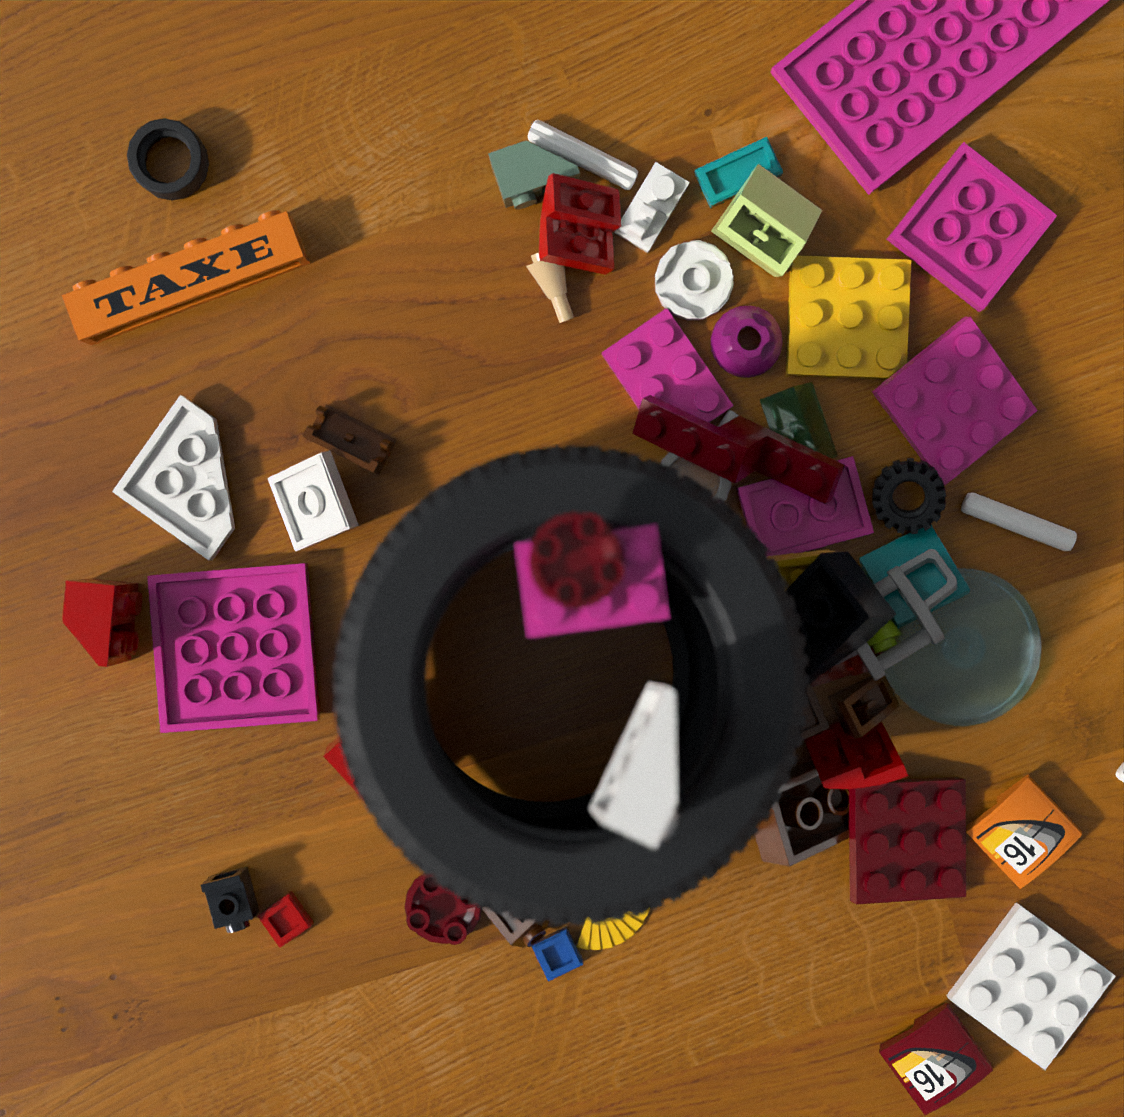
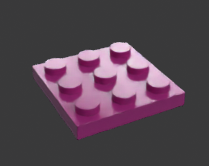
M963 142L886 240L980 312L984 310L1058 215Z
M963 317L872 391L873 395L922 461L927 462L929 467H934L938 471V475L940 478L942 477L944 485L949 483L1038 411L971 317Z

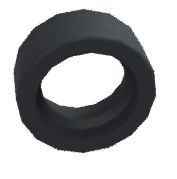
M166 118L149 121L136 131L129 142L127 152L129 170L137 183L157 198L171 201L187 198L199 190L207 177L209 168L207 149L199 137L180 121ZM167 137L178 138L183 141L191 154L190 167L184 176L170 183L160 182L153 178L146 166L147 153L153 144Z

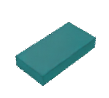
M768 137L695 169L694 174L710 209L734 198L757 164H760L777 178L782 176L783 170Z

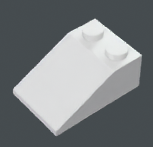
M648 681L588 810L602 824L656 849L660 839L667 840L678 817V814L674 812L677 805L675 690Z

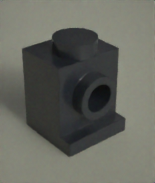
M248 866L212 875L201 884L202 893L205 892L214 929L225 927L227 933L243 930L250 926L249 920H252L259 913ZM224 899L233 901L235 909L228 911Z

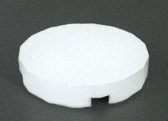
M701 240L684 242L671 247L660 259L655 274V292L662 306L667 308L673 316L688 321L704 320L716 314L728 301L734 285L732 269L727 256L715 245Z

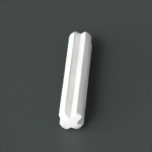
M535 120L528 132V140L625 190H630L638 176L636 168L541 120Z
M974 492L967 493L962 502L961 511L963 513L1062 551H1071L1076 542L1077 533L1073 530Z

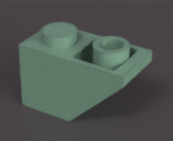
M527 140L488 153L505 208L514 205L515 209H523L537 202L536 198L544 195L548 176L552 173L580 180V172L576 164Z

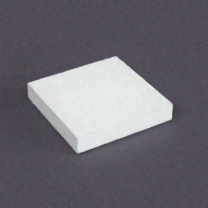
M331 451L321 452L267 478L295 552L359 526Z

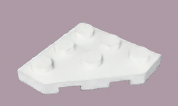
M180 395L112 492L207 560H213L235 529L217 419L185 396Z

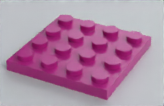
M308 563L147 576L160 733L320 720Z

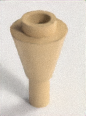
M539 253L531 255L533 264L526 267L547 298L551 299L559 323L574 318L565 294L567 293L565 267L539 261Z

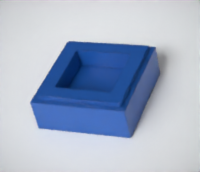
M567 926L544 936L538 943L531 946L548 981L584 965Z

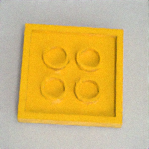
M796 256L790 265L786 376L887 380L907 364L911 260Z

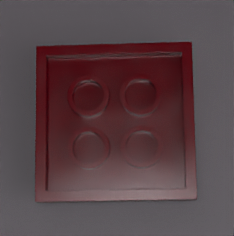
M960 777L904 779L877 786L849 789L851 902L859 905L966 897V779Z

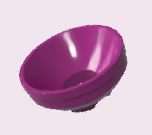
M739 306L723 314L716 322L710 340L711 351L718 365L727 373L741 378L756 377L768 371L778 360L783 344L782 332L775 318L766 310L755 306ZM745 327L756 329L761 336L759 347L754 350L743 349L738 343L739 331Z

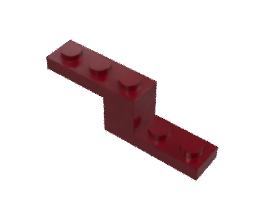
M652 395L642 398L632 432L633 435L734 484L752 472L757 471L824 504L832 500L845 464L740 415L717 427Z

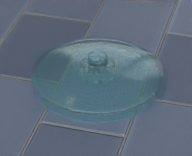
M958 568L970 588L969 594L931 612L945 639L936 645H933L932 642L885 670V674L896 694L904 703L919 714L943 724L969 726L994 720L1020 702L1036 677L1041 659L1042 645L1036 617L1026 599L1017 589L1002 578L991 573L976 569ZM918 620L898 628L902 635L895 638L897 644L922 629Z

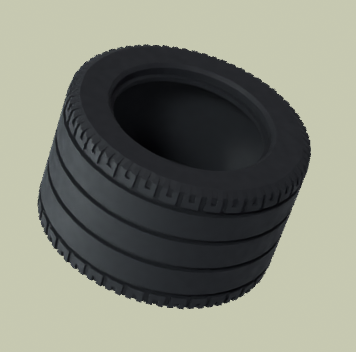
M556 445L529 449L523 453L516 451L489 460L480 466L476 465L455 476L444 485L438 486L410 511H407L385 536L383 541L379 543L360 578L357 580L342 619L336 648V658L334 660V710L338 735L340 736V746L350 775L354 779V786L369 813L375 817L377 826L391 843L402 851V856L426 876L431 875L434 877V883L462 899L465 896L470 898V903L499 914H503L504 911L509 912L510 918L543 923L544 919H549L552 925H584L585 920H591L592 924L595 925L605 921L625 919L626 913H631L633 916L641 915L650 909L664 906L663 901L667 899L673 902L683 897V894L701 886L699 881L706 878L710 881L717 874L718 870L723 866L726 867L733 861L730 856L736 851L742 853L747 846V842L760 831V828L757 826L762 820L768 821L774 804L778 803L782 796L779 793L780 788L783 784L788 785L791 768L795 765L798 757L794 755L797 746L801 747L802 729L805 727L807 717L802 714L804 706H808L809 696H807L809 675H804V666H809L804 650V635L799 634L798 626H801L802 623L799 615L796 613L793 597L786 593L785 588L789 586L785 578L781 576L775 560L768 559L766 555L769 551L768 548L757 538L750 526H743L741 523L743 518L733 511L721 498L715 500L711 496L713 491L687 475L681 478L677 475L679 470L649 458L643 461L640 459L641 455L609 448L605 451L601 450L599 446H567L566 448H560V446ZM570 512L596 514L612 530L657 525L669 619H662L671 648L673 663L672 689L675 690L677 805L674 812L678 814L669 838L667 840L660 839L656 849L602 824L588 810L597 791L568 800L542 802L513 798L480 784L461 770L445 753L435 738L431 726L426 698L427 662L435 632L448 605L464 584L482 567L501 554L514 550L515 543L533 541L540 527L558 515Z

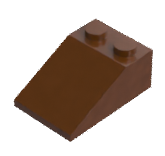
M813 761L791 768L788 785L783 784L780 788L779 793L782 796L778 803L774 804L768 821L762 820L757 826L760 828V831L755 835L762 861L790 867L849 838V789L824 788Z

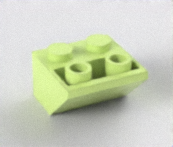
M757 164L711 232L772 276L779 277L784 275L807 242L823 210L760 164Z

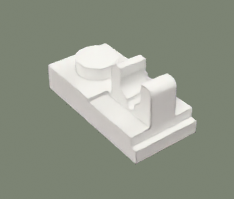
M655 162L622 217L621 227L615 230L614 233L648 253L686 191L689 182Z

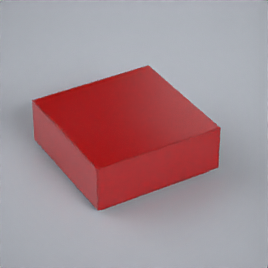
M292 891L267 907L257 916L279 948L304 932L314 923Z

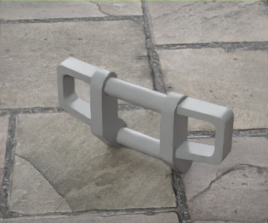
M929 549L903 565L895 566L887 571V577L874 584L883 597L897 589L916 616L922 629L875 657L866 642L839 663L858 655L874 681H877L886 675L885 670L931 642L933 645H936L945 639L930 610L957 589V579L935 549ZM927 563H933L947 583L923 601L906 575Z

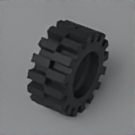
M907 458V461L900 462V459L893 461V465L890 467L886 465L881 470L880 476L876 477L872 491L873 508H875L878 519H882L887 528L891 529L893 527L897 529V533L904 534V531H911V534H917L919 529L924 528L926 531L931 528V523L933 521L938 522L941 518L940 513L942 510H945L946 506L945 486L942 477L940 478L938 475V471L934 467H929L927 462L922 460L916 462L914 458ZM915 482L923 488L925 498L918 508L903 510L894 503L893 492L901 483Z

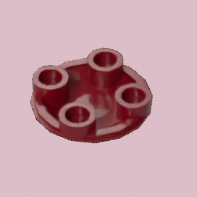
M570 512L555 516L540 527L531 542L528 564L532 580L544 597L559 606L579 609L599 603L612 593L614 587L623 579L625 572L620 541L611 527L596 514Z
M421 874L417 877L406 894L404 908L407 916V926L410 930L416 932L417 935L430 942L449 943L452 945L460 944L474 930L481 919L482 907L471 904L470 898L465 896L462 899L434 883V877L431 875Z

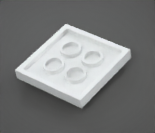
M1016 902L946 996L950 1001L1042 1069L1046 1070L1116 976Z

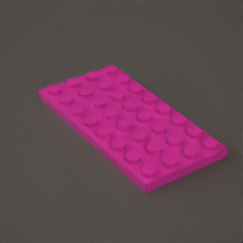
M855 0L773 66L770 73L866 193L870 195L1110 0Z

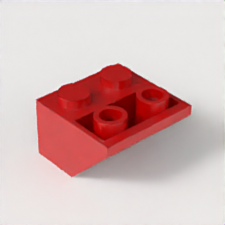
M94 578L66 580L62 622L98 666L109 667L131 661L132 655H135L137 652L139 635L137 631H134L135 617L140 614L142 609V593L138 592L139 583Z

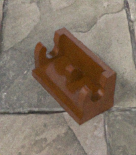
M327 404L325 407L319 406L316 409L317 418L312 426L306 427L302 437L379 475L397 440Z

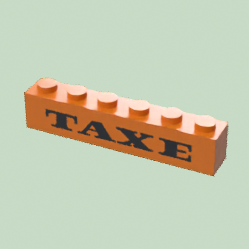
M272 210L260 215L258 222L244 227L243 224H235L221 230V236L208 241L206 238L191 240L184 244V250L176 253L160 252L146 259V264L136 268L132 266L116 268L109 273L110 277L98 282L96 280L79 282L72 287L73 291L63 294L62 298L78 340L92 346L310 264L294 219L287 211L281 213L280 210Z

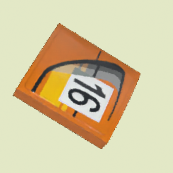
M1028 774L997 796V804L966 826V833L1019 889L1026 886L1049 868L1082 836V831Z

